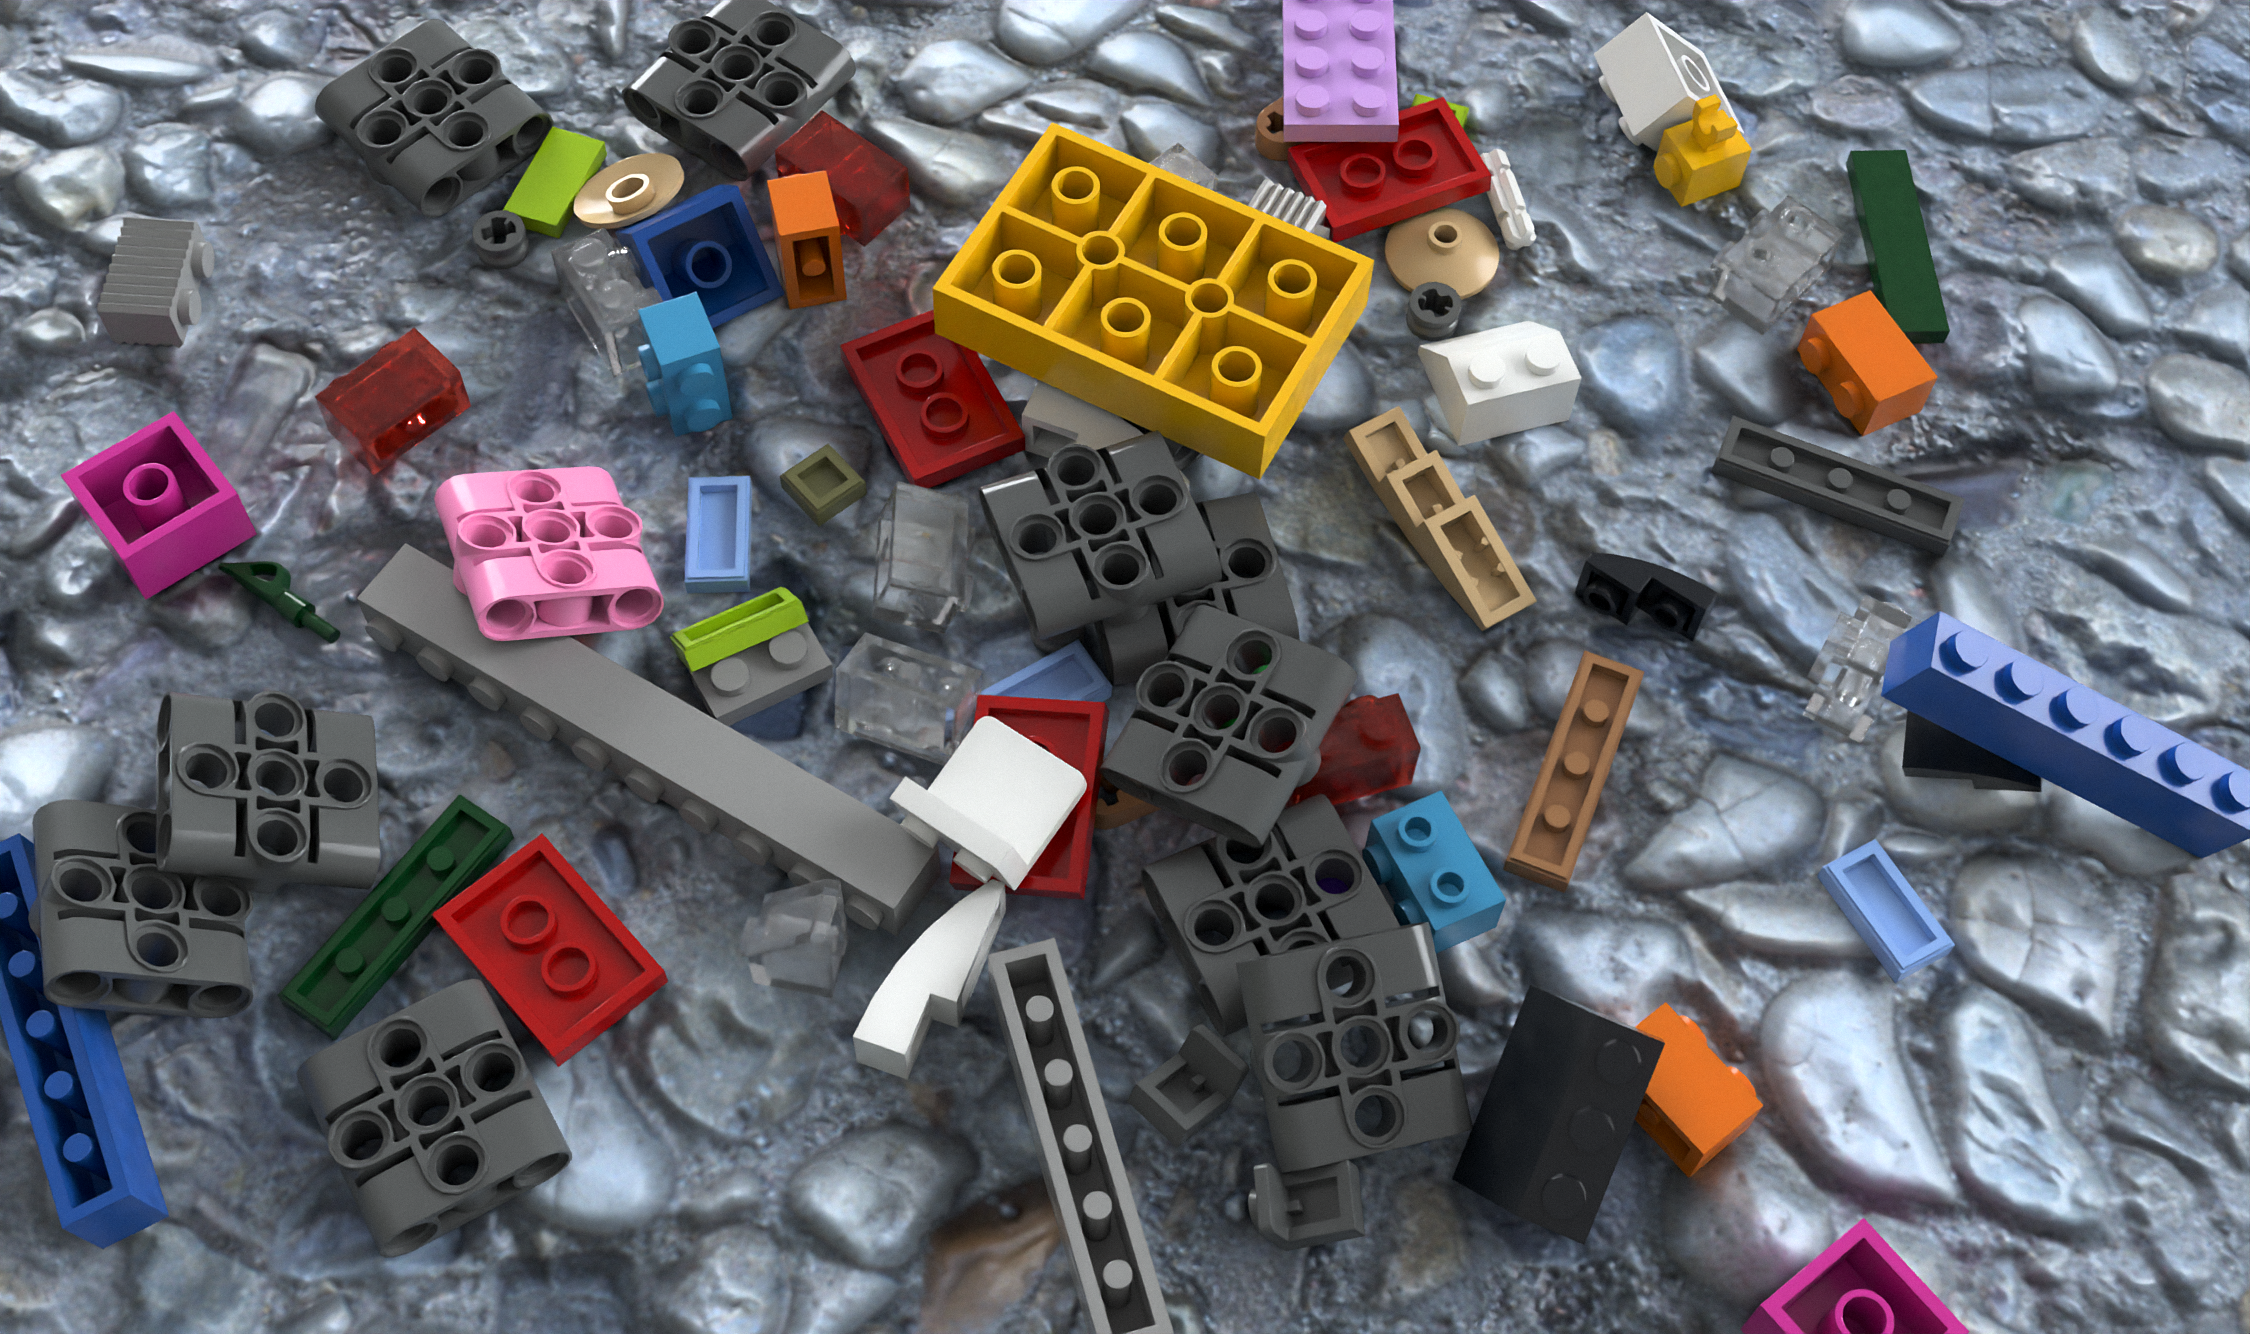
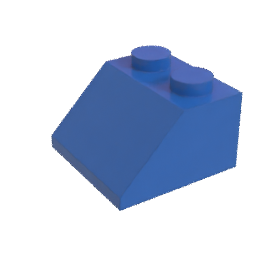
M737 185L714 186L615 232L637 282L651 304L655 305L697 292L712 329L785 295Z

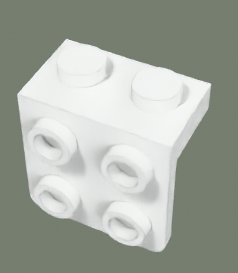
M985 716L975 723L928 790L905 776L890 796V800L905 816L900 826L914 838L932 849L938 841L957 853L953 861L976 879L987 883L990 877L993 876L1015 891L1085 793L1087 782L1080 771L994 717Z

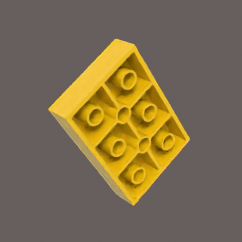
M1052 122L932 288L935 333L1148 430H1158L1162 436L1260 480L1367 306L1374 260Z

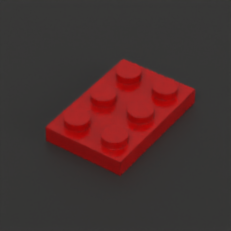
M1444 97L1398 111V142H1305L1288 148V165L1306 197L1312 196L1315 201L1322 200L1326 204L1324 227L1330 229L1329 238L1332 242L1336 243L1490 191L1492 175Z
M934 309L840 345L841 360L915 494L1025 450V435L976 351L935 333Z
M978 695L973 726L982 717H994L1080 771L1087 782L1085 793L1015 891L1005 885V894L1084 900L1101 780L1099 768L1103 763L1110 710L1105 702ZM952 860L949 883L955 890L975 891L986 884L967 873ZM991 876L990 879L988 880V882H989L990 880H992V879H994V880H997V879L994 878L993 876Z
M543 833L432 914L440 930L558 1067L668 982L664 969Z

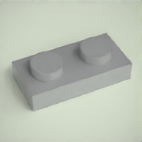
M808 623L797 626L697 671L691 672L689 670L691 682L710 716L726 726L739 722L834 677L832 663Z

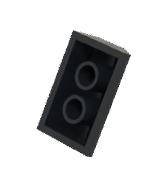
M1530 984L1452 1180L1518 1217L1585 1245L1665 1042L1662 1038Z

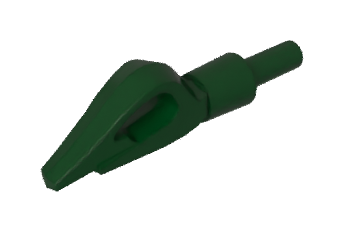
M272 561L220 563L218 565L220 571L233 577L243 587L275 608L276 612L296 628L306 626L330 644L335 643L340 637L338 629L315 614V605L289 591L291 575L281 564ZM256 575L275 576V579L266 581L256 577Z

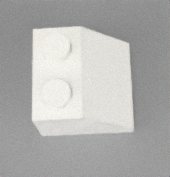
M1646 12L1594 53L1603 73L1599 77V83L1606 95L1614 103L1618 104L1623 114L1618 120L1619 125L1633 144L1639 146L1644 143L1658 152L1664 130L1693 120L1692 114L1695 102L1714 94L1721 100L1718 111L1723 109L1729 118L1733 117L1738 124V131L1741 135L1744 134L1704 53Z
M1524 321L1420 345L1418 348V355L1457 446L1567 421L1570 418L1581 382V376L1558 330L1531 321Z

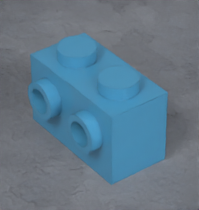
M697 292L639 309L638 314L645 344L638 346L637 352L648 381L645 383V388L656 418L667 415L675 437L693 431H706L715 427L718 423L733 419L721 349Z
M1441 790L1371 820L1365 848L1362 850V857L1377 885L1384 883L1395 902L1393 907L1394 914L1400 926L1429 922L1436 954L1497 927L1506 898Z

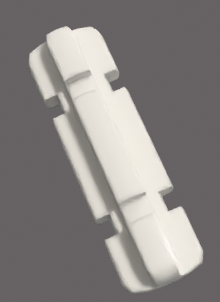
M1494 149L1490 153H1482L1480 157L1492 175L1490 191L1486 193L1498 225L1501 227V233L1506 246L1511 250H1518L1523 246L1532 245L1536 239L1534 226L1530 215L1526 211V205L1514 173L1511 172V165L1506 152L1501 149Z

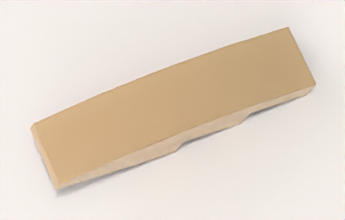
M1400 406L1346 433L1343 437L1344 442L1380 500L1437 579L1481 631L1492 627L1537 602L1476 496L1473 495L1465 499L1437 449L1427 454Z

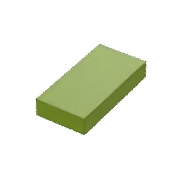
M552 126L503 210L519 216L523 221L525 229L559 239L574 214L575 197L584 184L597 174L607 156L605 142Z
M781 586L672 633L673 636H670V640L677 657L691 672H694L807 623L809 620L802 602L788 589Z

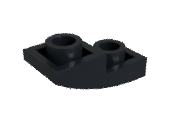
M1594 552L1585 560L1575 590V594L1585 599L1593 610L1602 615L1612 616L1626 626L1640 609L1650 615L1660 627L1671 632H1677L1692 642L1706 625L1719 595L1718 592L1702 583L1663 566L1636 558Z
M1907 710L1902 762L1905 777L1972 780L1974 789L2042 792L2043 778Z

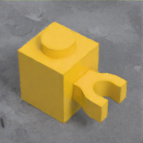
M1716 94L1695 102L1692 114L1693 120L1664 130L1654 160L1653 168L1658 182L1662 187L1669 189L1681 207L1739 187L1752 148L1738 131V124L1734 118H1729L1723 109L1718 111L1721 100Z

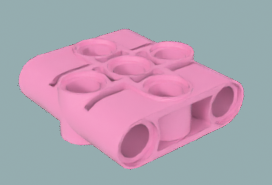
M587 466L462 474L446 480L437 489L434 497L435 506L454 557L453 584L458 591L468 597L478 628L485 637L494 641H513L634 630L654 622L661 614L664 607L663 595L640 544L643 528L642 520L637 513L624 506L613 478L604 469Z

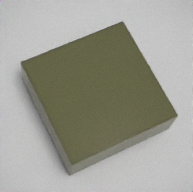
M826 444L780 475L781 488L818 527L867 494L866 482L829 444Z

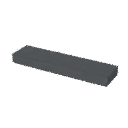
M1736 416L1732 417L1711 473L1942 557L1950 545L1965 500L1962 497Z

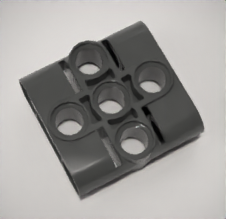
M719 0L700 19L683 20L673 26L668 35L669 48L622 90V98L630 113L642 124L737 181H746L781 146H793L806 139L811 128L810 118L855 75L856 66L850 53L839 42L767 0Z
M430 19L423 22L331 81L322 89L315 103V113L319 119L366 161L372 178L380 184L393 186L422 214L430 218L439 217L449 212L536 153L552 126L554 127L551 115L503 74L500 60L494 53L485 49L473 48L440 19Z
M1158 430L1097 450L1081 444L1066 445L1053 453L1049 458L1047 466L978 488L986 522L1038 641L1103 619L1112 624H1132L1140 620L1147 613L1151 603L1221 581V565L1213 540L1172 454ZM1093 533H1106L1102 535H1093ZM1036 552H1045V554L1033 555ZM1121 581L1129 582V584L1125 585H1115L1113 583Z
M1256 492L1195 503L1215 545L1221 565V581L1151 603L1147 613L1140 620L1132 624H1112L1104 619L1094 622L1112 686L1138 682L1139 677L1147 668L1155 663L1163 662L1198 605L1214 607L1300 640L1293 602L1260 499ZM1100 532V533H1093V535L1106 534V533H1101V532ZM1247 573L1253 575L1254 578L1244 579L1236 576V574ZM1121 581V582H1115V583H1113V584H1115V585H1125V584H1129V582Z
M1198 605L1165 660L1150 666L1139 677L1136 685V698L1139 703L1099 768V772L1112 785L1137 799L1247 846L1260 848L1294 789L1311 781L1318 772L1321 764L1319 746L1355 685L1358 674L1343 659L1324 649L1214 607ZM1263 665H1268L1267 668L1261 671L1260 673L1252 674L1255 671V669ZM1181 697L1177 703L1173 704L1172 706L1166 707V705L1170 701H1172L1175 698ZM1237 719L1230 727L1219 730L1225 722ZM1294 741L1285 751L1274 753L1281 744ZM1205 773L1199 782L1186 786L1191 778Z
M169 691L165 693L160 705L156 732V863L158 871L235 878L238 884L247 890L257 893L274 892L283 887L285 883L366 890L372 887L377 876L380 861L376 740L372 716L303 708L296 699L279 691H263L255 695L250 701ZM261 730H265V731L269 732L270 734H272L273 736H269V735L265 734L264 732H262ZM190 779L200 781L208 789L197 786ZM260 786L270 789L277 796L268 794L267 792L262 790ZM329 794L335 795L336 797L341 799L342 802L336 801L335 799L330 797ZM260 845L270 847L279 856L269 854Z
M1321 793L1284 808L1260 848L1247 846L1217 833L1216 837L1141 868V878L1150 904L1210 1021L1222 1037L1248 1027L1236 962L1400 926L1334 806ZM1244 851L1254 855L1257 861L1249 864L1237 863L1228 855L1233 852ZM1324 878H1337L1344 882L1349 890L1337 895L1329 894L1323 891L1316 882ZM1269 905L1276 906L1284 910L1288 916L1279 920L1267 919L1258 912V909ZM1216 931L1224 935L1228 941L1222 945L1212 946L1201 942L1197 936L1202 932ZM1342 957L1334 959L1326 971V983L1330 990L1353 981V970L1350 964Z
M63 799L50 802L36 811L33 816L32 825L37 897L30 908L28 921L32 931L40 938L43 991L47 1000L56 1005L66 1007L209 1019L236 1015L244 1011L252 1003L254 996L245 930V920L253 909L254 899L250 890L238 884L235 878L158 871L156 863V810Z
M1429 922L1388 928L1236 962L1253 1045L1250 1052V1066L1255 1077L1261 1083L1279 1171L1288 1172L1314 1168L1440 1139L1473 1129L1456 1050L1460 1038V1025L1455 1013L1446 1003ZM1342 957L1350 964L1353 970V982L1346 993L1337 996L1329 989L1326 983V971L1334 959ZM1428 988L1429 995L1388 1003L1384 1001L1386 997ZM1423 1011L1431 1019L1433 1035L1425 1047L1417 1050L1408 1038V1025L1417 1013ZM1304 1015H1309L1310 1020L1264 1031L1262 1028V1024ZM1359 1026L1367 1037L1368 1048L1365 1056L1359 1062L1350 1065L1341 1053V1040L1348 1029ZM1293 1041L1299 1047L1302 1063L1294 1076L1282 1080L1274 1070L1273 1056L1276 1049L1282 1043ZM1441 1061L1444 1062V1066L1419 1070L1401 1075L1399 1072L1407 1069L1434 1064ZM1325 1088V1092L1278 1103L1277 1097ZM1374 1095L1381 1104L1382 1118L1374 1130L1363 1133L1355 1121V1112L1358 1104L1364 1098Z
M478 979L460 981L317 1052L303 1062L297 1070L298 1081L327 1140L329 1152L342 1172L379 1254L385 1258L405 1255L549 1180L567 1167L572 1160V1152L485 983ZM409 1049L420 1050V1054L411 1064L401 1068L391 1067L396 1056L403 1051ZM500 1073L514 1074L511 1083L504 1089L496 1092L484 1091V1086L493 1076ZM436 1106L449 1107L446 1116L437 1124L430 1126L419 1125L421 1117L430 1108ZM372 1139L383 1140L379 1151L371 1158L353 1160L356 1150L363 1143ZM467 1163L478 1165L476 1174L467 1183L458 1186L447 1184L450 1174L457 1167Z

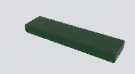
M1906 150L1850 151L1846 161V168L1876 298L1912 344L1944 343L1950 329Z
M459 794L277 996L282 1004L335 1041L437 926L432 914L475 883L514 839L510 827Z

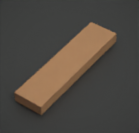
M1584 650L1505 861L1504 871L1565 893L1641 684L1644 671Z

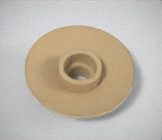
M646 153L620 160L601 170L584 184L575 197L574 212L578 220L590 228L613 229L626 225L629 226L657 213L658 210L669 203L683 184L684 171L680 162L675 157L664 153Z
M1440 207L1396 222L1387 235L1384 257L1387 268L1393 278L1409 292L1412 293L1413 290L1424 283L1439 282L1447 284L1456 290L1461 300L1481 292L1492 281L1499 263V248L1492 232L1478 218L1459 209Z

